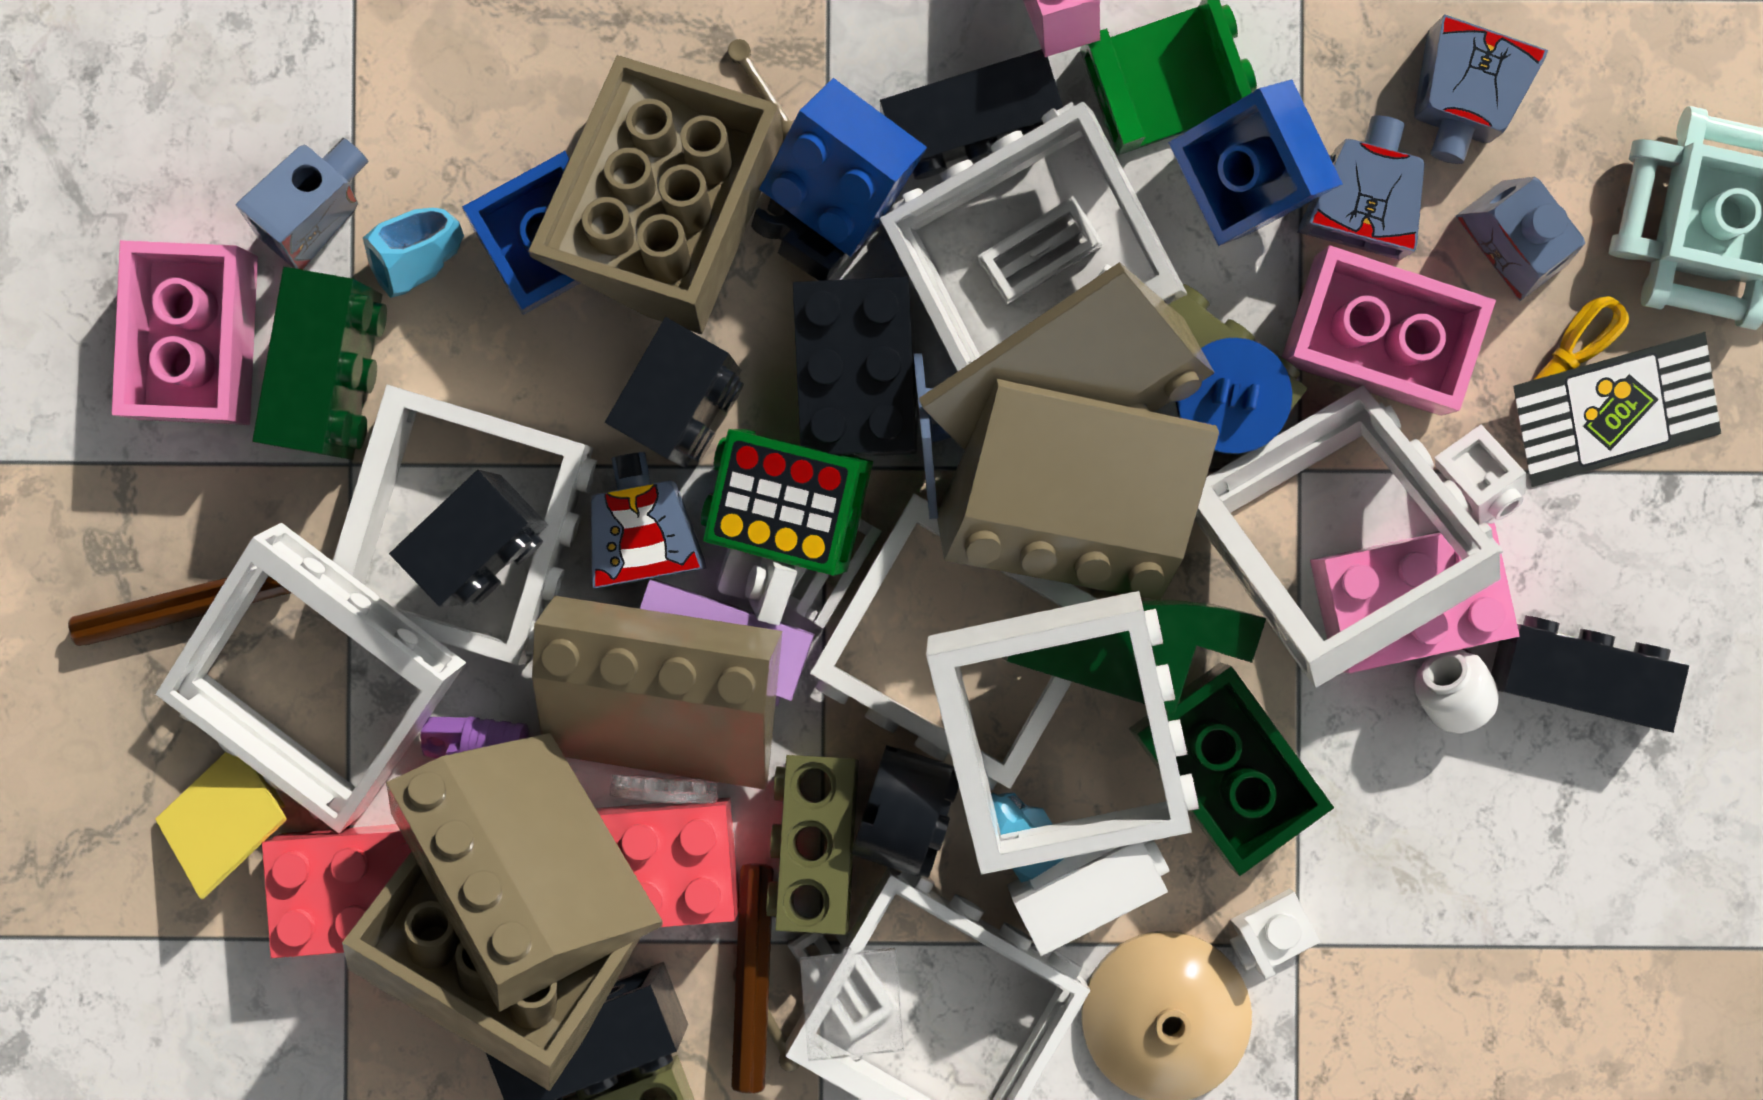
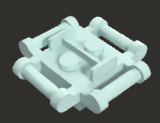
M1687 106L1678 121L1676 130L1677 145L1646 139L1634 140L1632 142L1629 160L1634 162L1627 197L1619 234L1612 236L1608 253L1622 259L1652 262L1649 275L1641 291L1642 306L1661 310L1665 305L1733 319L1738 327L1757 330L1763 323V157L1705 145L1703 141L1706 139L1763 152V128L1708 116L1706 109ZM1657 166L1672 168L1657 240L1643 238ZM1675 271L1721 281L1735 280L1746 283L1744 295L1739 298L1673 283Z

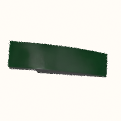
M1180 600L1142 601L1144 611L1152 609L1157 611L1163 644L1152 646L1156 666L1168 664L1174 689L1175 700L1164 702L1165 710L1172 713L1176 712L1197 646L1252 663L1267 618L1209 603ZM1129 631L1002 657L1009 663L1145 704Z

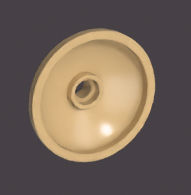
M1156 931L1135 936L1111 950L1095 968L1088 981L1087 986L1091 991L1082 1004L1081 1022L1085 1042L1092 1058L1102 1073L1120 1089L1133 1096L1145 1100L1194 1099L1220 1085L1234 1071L1245 1053L1252 1027V1009L1248 990L1232 962L1220 950L1201 938L1175 931ZM1169 1017H1178L1182 1020V1026L1175 1034H1166L1162 1031V1025Z

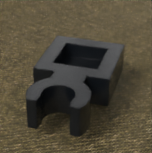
M771 198L767 210L776 216L768 214L760 207L754 213L751 223L753 230L765 238L780 239L781 244L778 254L818 281L829 280L849 258L847 254Z

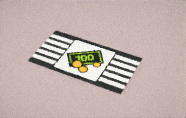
M1706 332L1513 386L1532 487L1721 434Z

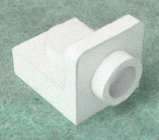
M1482 424L1435 456L1436 468L1447 480L1454 482L1460 489L1466 501L1472 507V518L1477 524L1486 523L1493 517L1497 521L1502 520L1512 514L1522 504L1524 500L1522 496L1525 494L1526 472Z
M728 548L716 586L722 594L749 600L758 621L779 626L797 571L791 564Z
M1290 888L1230 919L1238 936L1230 939V942L1246 971L1255 967L1265 980L1276 975L1273 967L1321 943L1295 892Z

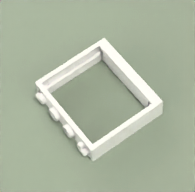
M1071 102L1059 110L1051 109L1042 116L1043 125L1024 136L1021 131H1015L1000 138L990 147L993 152L992 154L975 164L971 160H965L953 165L941 174L942 183L924 193L921 188L903 194L904 199L892 205L894 210L880 218L957 371L979 358L980 355L916 230L1084 136L1156 276L1144 284L1167 304L1187 295L1093 111L1084 102L1076 106Z
M387 384L333 562L363 585L365 584L417 412L564 456L544 519L548 526L539 536L543 543L534 552L508 641L395 608L439 642L517 666L528 663L530 655H533L534 623L544 611L547 600L551 601L554 596L559 595L563 583L565 570L558 568L563 547L571 548L578 534L581 515L574 513L580 491L588 493L595 478L592 476L597 460L591 459L593 447Z
M1364 385L1277 435L1264 446L1250 451L1206 478L1195 517L1197 524L1262 615L1267 618V622L1315 688L1501 579L1500 554L1503 553V550L1493 539L1492 528L1485 522L1478 525L1467 512L1468 505L1466 499L1457 485L1451 480L1442 482L1433 471L1434 464L1424 445L1417 439L1410 442L1401 432L1400 421L1391 405L1385 407L1382 402L1379 404ZM1363 436L1462 560L1323 641L1233 518L1231 512Z
M913 494L810 674L820 679L815 688L823 694L844 705L850 696L869 707L865 714L867 719L892 733L896 731L898 725L918 736L914 743L917 748L944 762L948 753L951 755L945 729L835 666L916 523L940 536L937 519H929L928 501ZM1000 571L1061 607L1098 600L1072 584ZM1055 676L1051 677L1003 762L981 751L990 790L994 789L997 782L1011 789L1072 683L1071 681Z
M280 523L251 539L155 695L181 713L179 717L194 723L215 739L225 752L239 757L260 773L270 786L285 792L301 804L315 820L319 818L337 833H341L366 811L466 662L283 523ZM268 576L272 577L421 690L356 787L207 675Z
M1139 591L928 636L927 661L981 875L1192 833L1188 811L1199 809L1192 774L1180 776L1176 757L1187 755L1180 719L1168 721L1164 705L1166 701L1175 700L1174 689L1168 664L1156 666L1152 646L1163 644L1156 609L1144 611ZM1129 631L1167 801L1001 835L960 666Z
M887 867L852 927L843 947L841 946L824 975L820 987L816 989L788 1037L785 1057L861 1100H932L815 1033L895 894L1058 987L993 1100H1027L1091 991L1084 979L1079 976L1082 967L1056 951H1053L1049 958L1044 955L1040 956L1039 952L1030 948L1033 940L1027 934L1005 922L1000 930L981 919L984 911L971 901L957 894L949 901L933 892L931 889L935 883L930 878L919 875L914 876L905 872L900 873L893 868Z

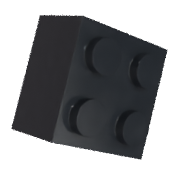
M477 469L402 540L389 555L439 607L454 605L464 607L470 602L477 605L499 586L501 581L495 575L513 561L517 565L521 564L542 545L543 540L538 534L548 524L502 475Z

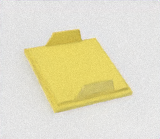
M225 752L155 820L199 898L204 899L252 854L262 842L272 835L287 818L281 810L285 805L275 788L270 786L260 773L239 757Z

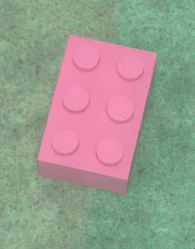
M120 240L112 415L147 421L250 425L257 255L236 245Z
M1329 245L1314 256L1282 358L1299 370L1354 388L1364 385L1369 393L1439 416L1450 414L1461 409L1496 300Z
M1487 523L1492 528L1493 539L1500 546L1495 523ZM1440 532L1310 560L1327 639L1450 568L1462 559ZM1502 553L1500 554L1501 579L1344 672L1354 673L1520 637Z

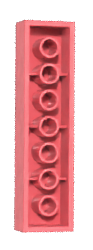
M731 797L596 808L663 921L662 927L735 921L739 912V895ZM397 824L345 828L341 833H337L334 829L281 833L262 842L271 958L344 953L342 945L344 939L411 853Z

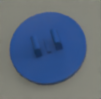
M1244 338L1220 339L1202 347L1201 349L1215 373L1203 380L1201 387L1193 395L1184 400L1175 401L1179 418L1216 425L1219 431L1214 450L1216 452L1226 454L1246 453L1270 442L1285 425L1292 406L1291 381L1283 363L1267 347Z

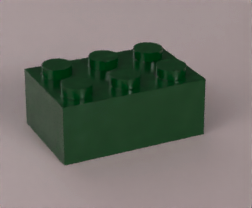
M283 266L252 442L332 457L354 459L355 449L362 448L367 433V418L361 415L365 393L372 392L377 377V362L371 359L375 337L382 336L386 326L387 307L386 304L381 303L383 294L353 278Z
M1218 663L1182 690L1175 713L1166 711L1168 721L1180 719L1187 755L1176 757L1180 776L1192 774L1199 809L1188 812L1228 867L1239 876L1246 873L1334 809V806L1231 665ZM1146 715L1128 729L1160 771L1148 715Z

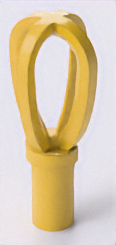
M1610 296L1599 297L1589 301L1568 326L1560 347L1552 354L1553 358L1533 380L1578 368L1580 363L1588 361L1602 352L1626 329L1629 316L1625 307ZM1604 307L1611 309L1613 317L1608 326L1584 349L1574 354L1572 351L1576 342L1594 317Z

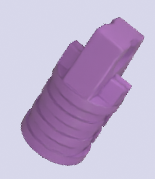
M472 716L468 718L429 717L421 730V748L424 756L437 759L449 754L528 738L529 729L528 725L524 723L498 722L487 718L483 720Z

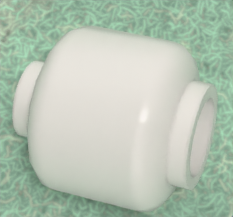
M1467 649L1432 655L1419 667L1414 680L1416 697L1435 726L1446 732L1462 734L1475 731L1487 724L1496 713L1499 703L1498 686L1482 659Z

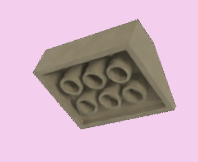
M617 55L529 248L530 257L648 318L662 322L667 317L684 328L702 335L762 192L759 188L783 142L779 104Z
M1119 262L918 399L923 409L965 450L996 379L1155 412L1171 401H1181L1190 397L1199 390L1202 381L1215 372L1185 319Z
M996 379L938 509L937 521L944 561L1122 594L1139 591L1140 597L1161 600L1184 559L1219 436L1218 428L1216 425Z
M554 596L534 623L532 680L541 735L551 733L566 758L766 790L783 631Z
M551 733L441 756L386 782L391 815L499 1012L663 926V921Z
M411 851L344 939L342 945L348 970L550 1091L583 1042L640 938L499 1012Z

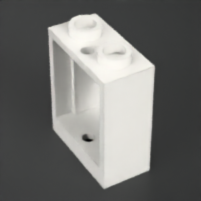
M1152 840L1067 857L1037 877L1023 883L1017 879L1007 884V887L1040 956H1043L1167 893L1168 890L1161 876L1170 872L1158 846Z

